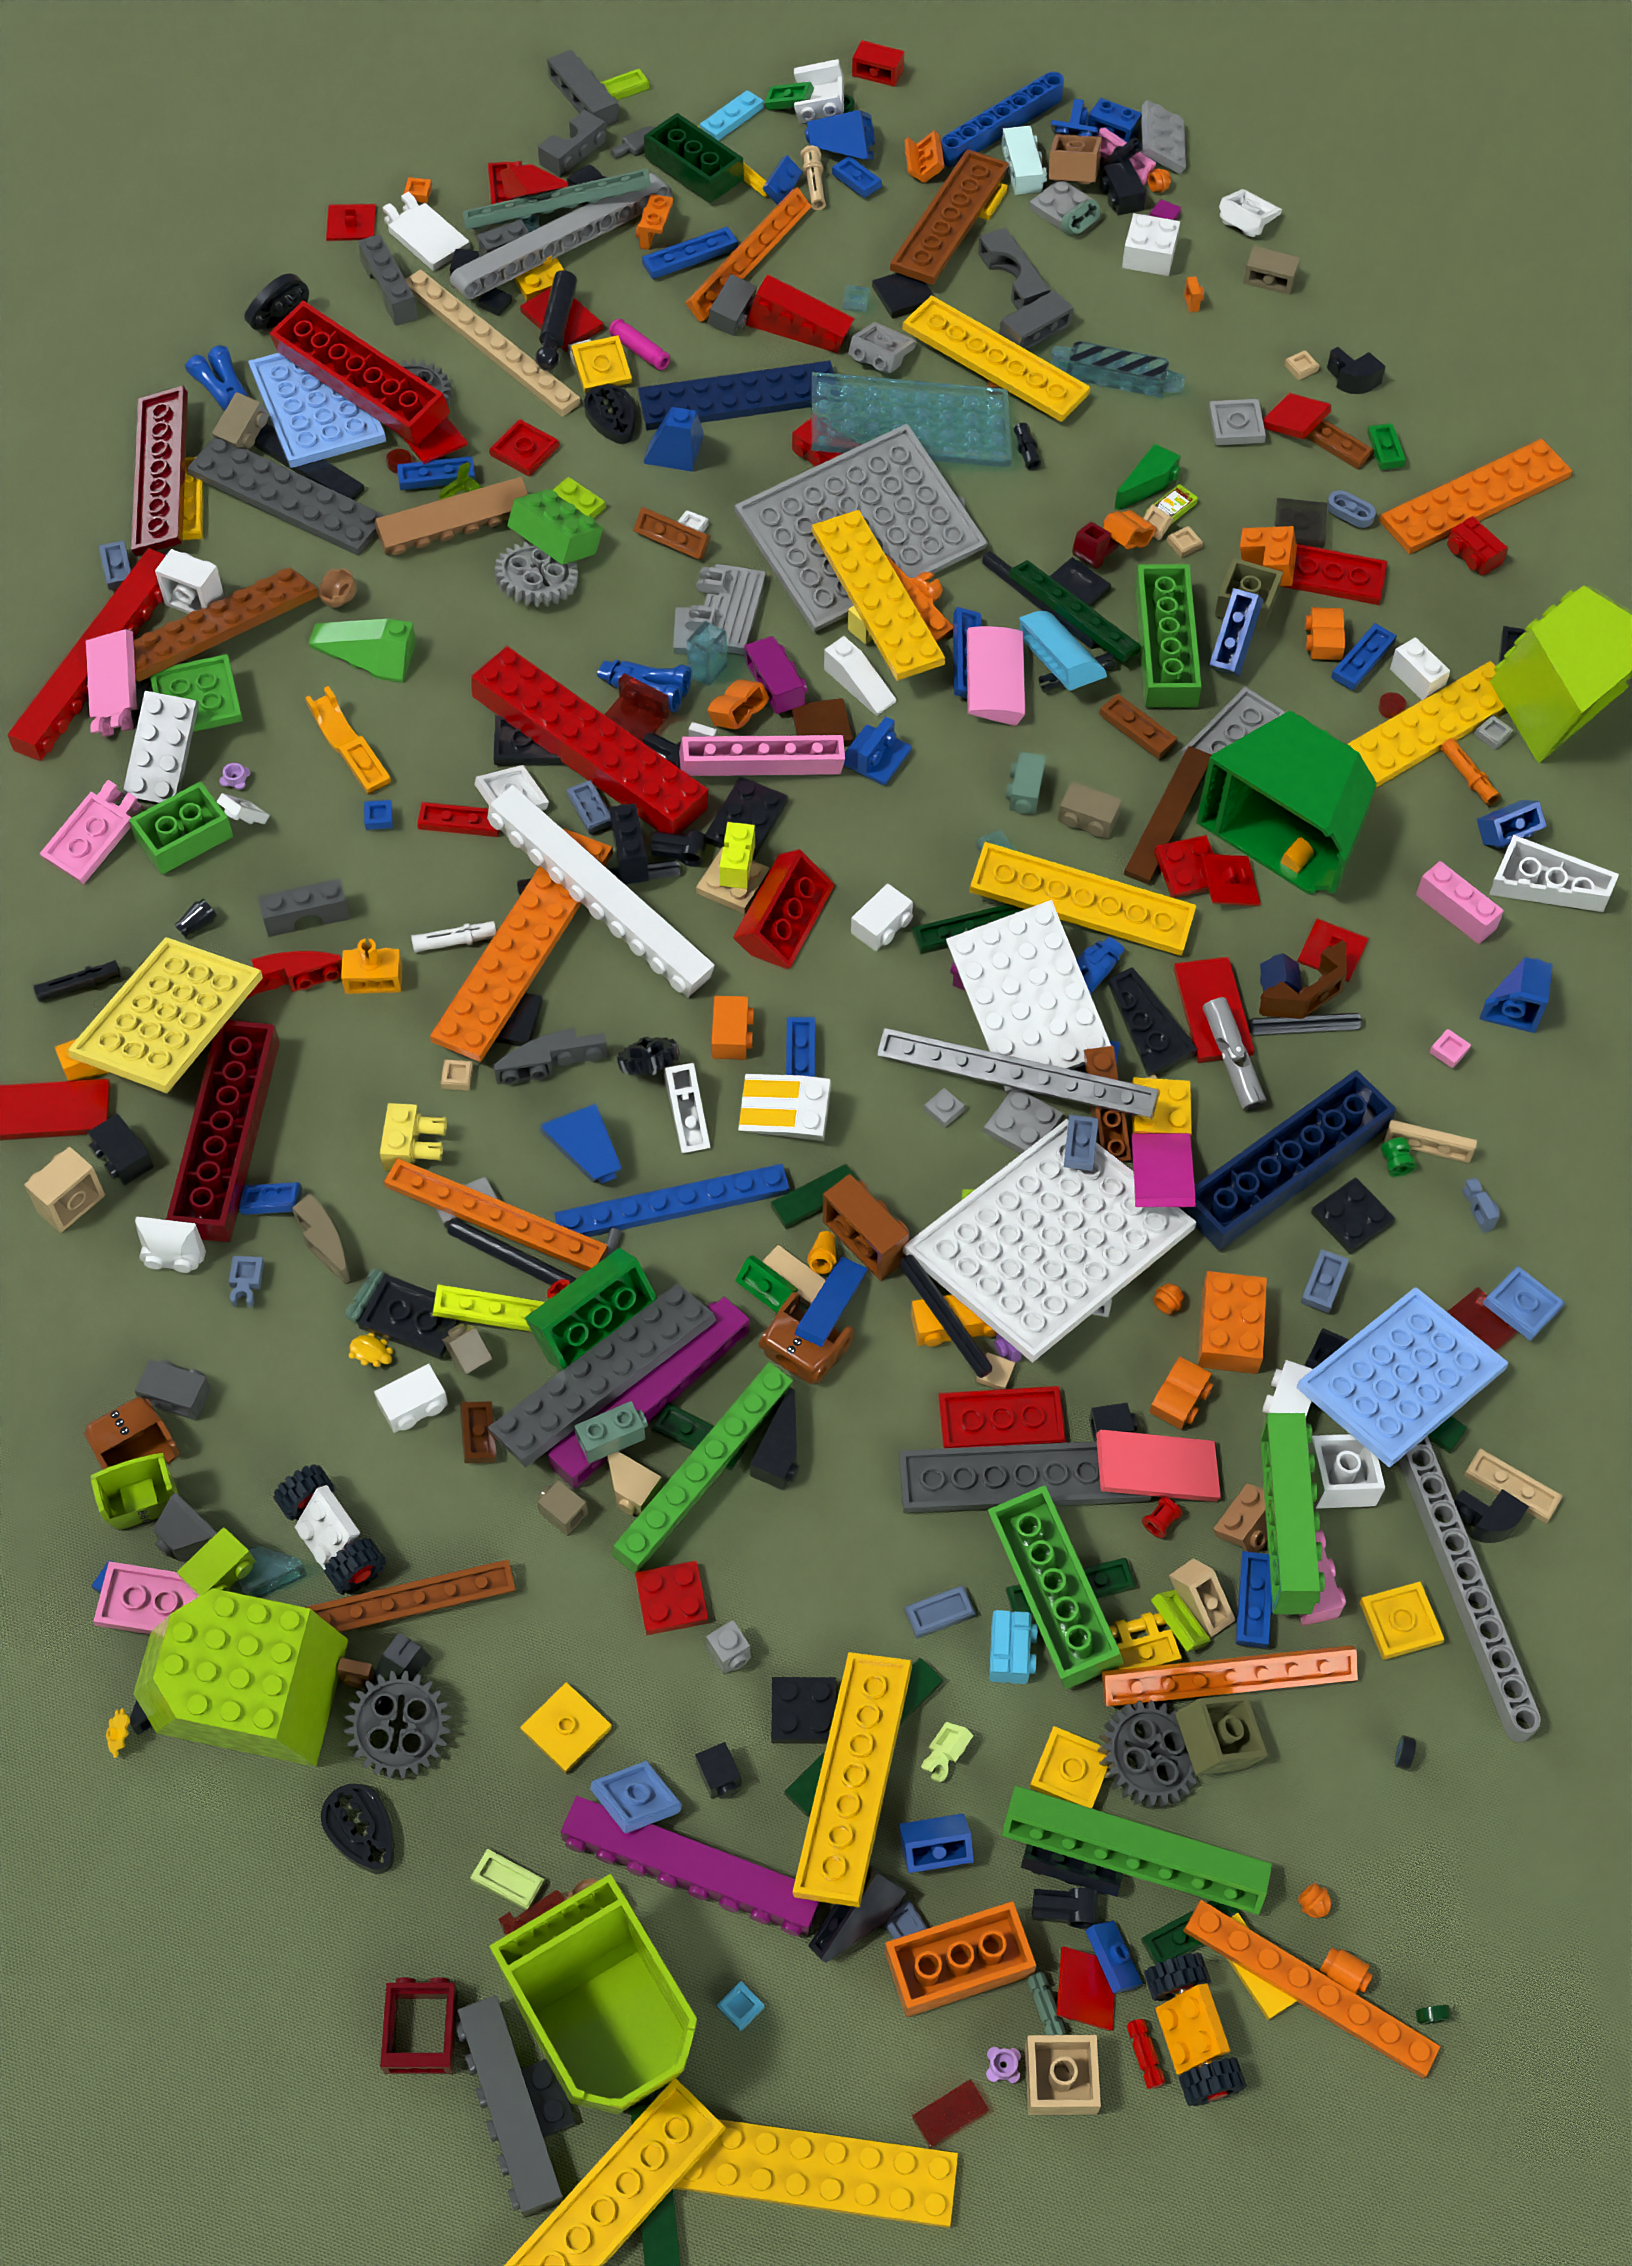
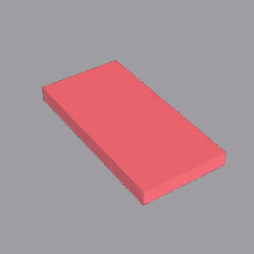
M1099 1430L1097 1432L1101 1491L1217 1502L1221 1498L1215 1441Z

